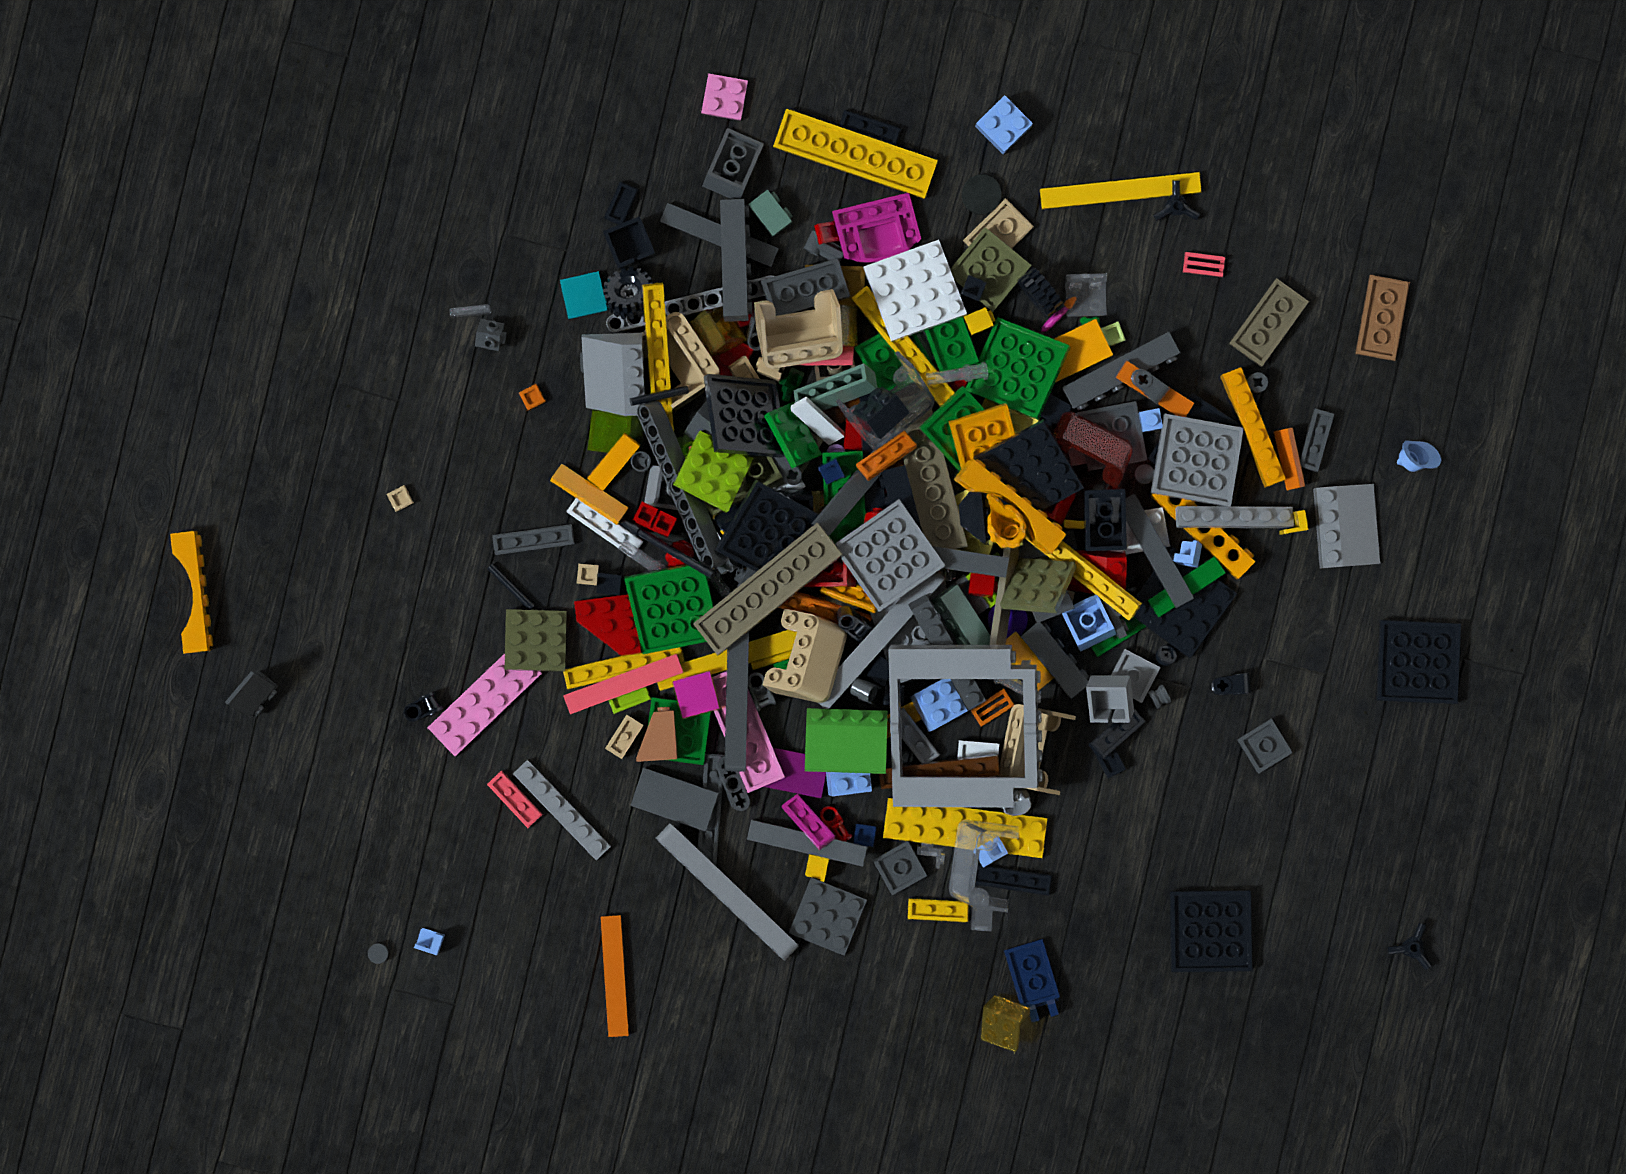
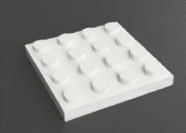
M939 240L863 267L891 342L967 315Z

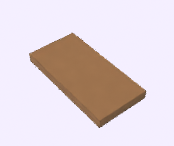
M1369 275L1355 354L1390 361L1396 360L1410 282Z

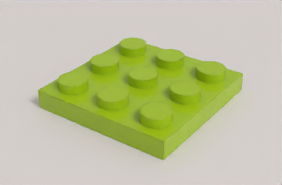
M700 430L673 485L727 513L753 458L743 454L714 452L712 436Z

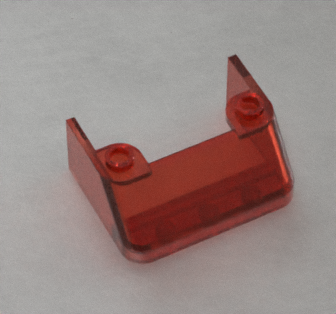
M1074 412L1062 414L1052 434L1064 454L1066 455L1072 447L1105 464L1103 479L1109 484L1106 490L1117 489L1133 453L1132 444Z

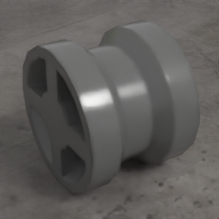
M1253 373L1247 379L1252 393H1260L1268 386L1267 377L1262 373Z
M1163 685L1158 686V689L1155 691L1151 690L1148 692L1156 709L1161 708L1164 703L1168 704L1171 702Z

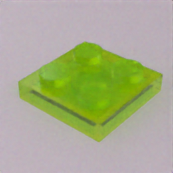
M592 410L587 450L608 453L624 432L630 436L632 416Z

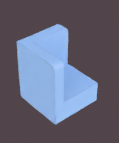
M1193 540V542L1182 541L1180 554L1175 553L1173 561L1178 565L1198 568L1202 544L1196 540Z
M999 836L974 849L982 867L1008 854Z
M422 928L414 948L438 955L445 935Z

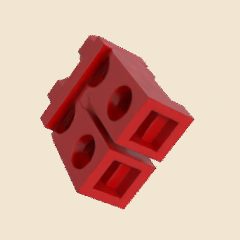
M642 501L633 520L668 538L677 518L663 511L659 512V509Z

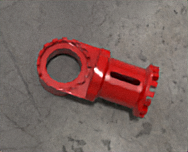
M825 806L821 810V820L835 835V839L847 841L853 837L844 827V821L834 807ZM828 809L833 810L835 813L834 819L830 821L825 820L823 817L824 812Z

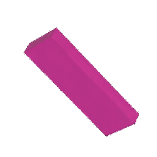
M798 794L782 805V809L819 850L835 839V835Z

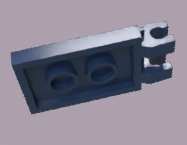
M1043 939L1004 950L1021 1009L1023 1008L1024 1011L1028 1010L1031 1022L1039 1021L1036 1007L1046 1004L1051 1017L1059 1015L1055 1002L1059 1001L1058 998L1060 996Z

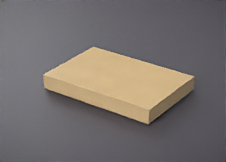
M1005 198L963 242L969 247L986 227L1012 249L1034 226Z

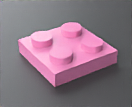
M708 74L701 114L741 121L748 80Z

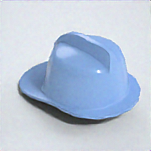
M1405 441L1397 460L1398 465L1404 466L1411 472H1417L1423 468H1437L1441 463L1438 451L1432 445L1420 441Z

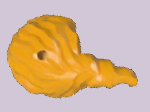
M992 493L987 494L991 510L988 516L987 527L990 540L997 543L1001 548L1019 547L1021 541L1026 537L1027 526L1023 515L1012 505L1003 504Z

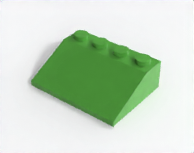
M807 708L805 771L886 774L888 711Z

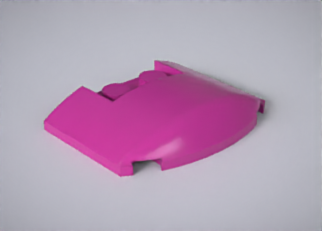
M909 193L832 211L844 258L848 260L851 259L864 263L878 262L910 250L916 242L918 243L921 240Z

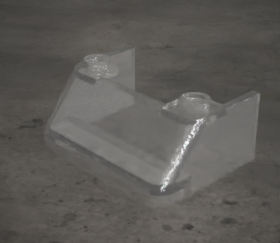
M899 351L895 354L902 366L894 373L893 381L896 386L890 392L899 397L910 413L882 439L864 430L856 416L852 413L857 405L848 409L839 399L835 401L850 424L873 450H877L903 432L934 405V397L915 366Z
M973 820L961 821L956 832L949 881L950 895L974 908L1008 912V899L989 897L986 890L975 887L980 850L989 851L994 849L998 842V836L1019 839L1018 826Z

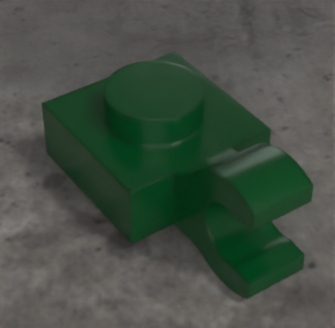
M791 366L785 368L779 384L783 385L778 389L779 400L787 403L790 401L792 391L799 389L805 373Z

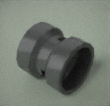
M643 451L636 452L631 458V465L636 471L645 472L651 466V458Z

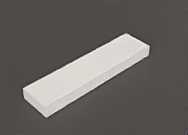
M577 498L566 511L632 558L644 542L621 525H616Z

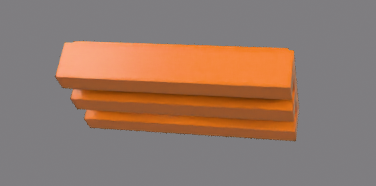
M1002 689L970 711L982 727L1012 708L1014 703L1005 689ZM1002 694L1004 695L1003 699L977 714V710ZM1008 701L1009 704L985 720H981L982 716Z

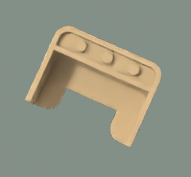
M833 289L816 294L814 310L776 316L775 307L772 302H754L756 330L762 359L766 367L775 369L834 359L842 354L841 311Z
M673 312L666 316L669 366L681 382L675 388L688 386L689 388L688 394L671 397V407L677 411L705 392V375H720V370L684 315L679 312ZM646 331L642 332L643 357L647 358Z
M784 608L781 618L782 626L789 631L797 632L787 669H769L765 674L763 686L772 693L824 703L830 698L847 632L842 630L838 624L821 617Z

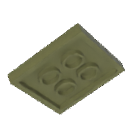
M985 227L950 270L954 280L962 287H964L968 275L986 281L987 285L980 302L993 312L1017 284V280L1031 267V264Z
M1019 558L1000 602L1002 609L1057 613L1077 568L1075 562Z
M506 609L504 670L565 672L566 611Z

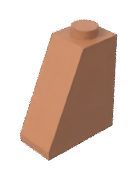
M659 707L658 712H653L636 757L637 762L678 759L674 710L670 711V707Z

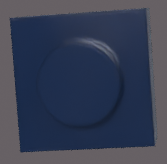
M856 824L853 843L873 847L876 826Z

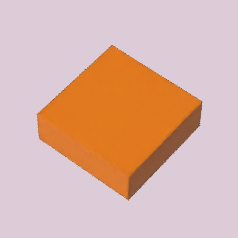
M537 384L519 392L528 411L546 402Z

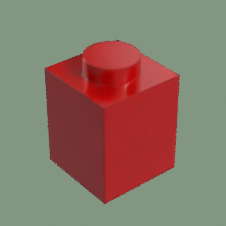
M978 573L970 574L968 595L992 598L993 593H997L998 581H995V576Z

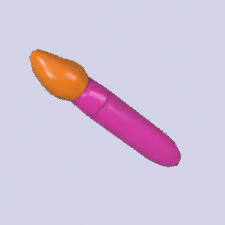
M1071 297L1066 300L1064 307L1044 323L1041 331L1046 332L1051 329L1068 309L1074 306L1077 298Z

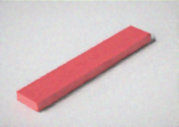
M677 654L563 696L569 713L573 714L684 672Z

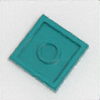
M599 271L560 280L568 319L608 311Z

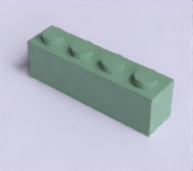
M863 363L793 390L795 403L808 397L819 409L825 411L871 393L877 388L876 375L874 371Z
M958 584L948 587L931 600L936 612L942 616L945 626L953 633L958 645H989V632Z

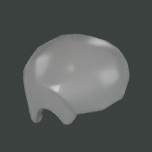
M1015 788L1019 789V801H1015L1014 808H1003L1004 813L1012 816L1023 815L1031 808L1030 795L1025 788Z

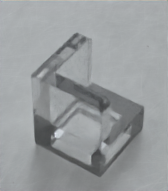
M972 905L970 929L991 931L993 908Z

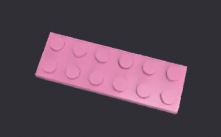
M503 654L427 728L454 756H457L528 688L542 672L504 670L505 654Z
M727 671L712 677L719 704V709H715L714 713L724 737ZM749 689L747 693L745 772H739L748 793L785 778Z

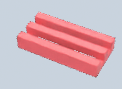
M1185 252L1183 273L1223 277L1225 257ZM1188 258L1220 261V264L1190 261ZM1187 266L1218 268L1219 272L1189 269Z

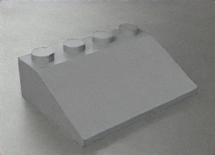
M642 333L582 335L586 408L623 416H638L637 408L639 405L631 406L629 399L645 395Z
M1374 484L1314 488L1320 569L1380 564Z

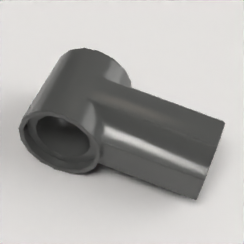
M815 231L811 232L803 247L809 253L818 257L822 256L829 261L838 258L840 263L843 257L841 246L833 242L819 245Z

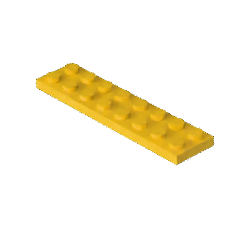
M789 109L785 110L773 145L774 148L923 199H925L938 161Z
M888 798L883 838L976 849L999 836L1008 854L1042 858L1047 818L1027 815L1012 816L1004 812L965 807H893V798Z

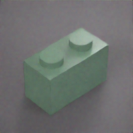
M766 190L748 205L774 238L792 224L790 218L793 216L786 207L784 209L781 208L778 204L780 199L774 192L770 193Z

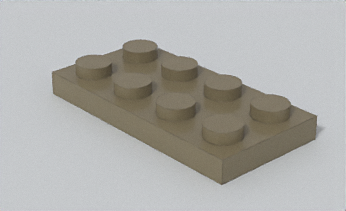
M1276 278L1229 344L1262 367L1309 301Z

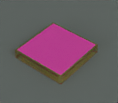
M711 670L672 680L682 720L721 709Z

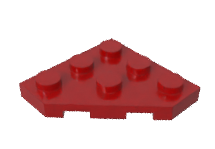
M628 595L574 601L577 623L590 631L620 656L641 654L640 641Z

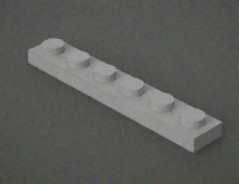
M1177 506L1175 508L1176 528L1294 527L1293 507Z
M529 760L525 761L513 773L595 860L611 847Z

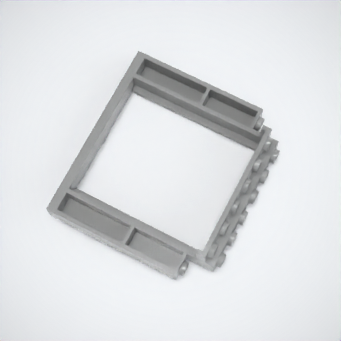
M891 645L889 647L893 807L1014 808L1015 801H1019V789L1015 788H1038L1039 782L1043 780V771L1039 770V762H1042V750H1039L1038 742H1042V730H1038V723H1041L1042 715L1041 710H1038V703H1041V691H1037V683L1041 682V672L1037 671V665H1031V660H1022L1021 665H1012V663H1016V651H1012V645ZM900 679H1023L1024 777L903 776Z

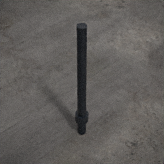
M625 518L620 520L619 524L630 530V533L634 536L642 537L708 578L713 579L716 573L647 532L643 526L638 523L634 524Z

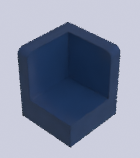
M836 457L818 466L826 484L845 477Z

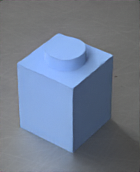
M1159 408L1139 412L1142 433L1162 428L1163 424Z

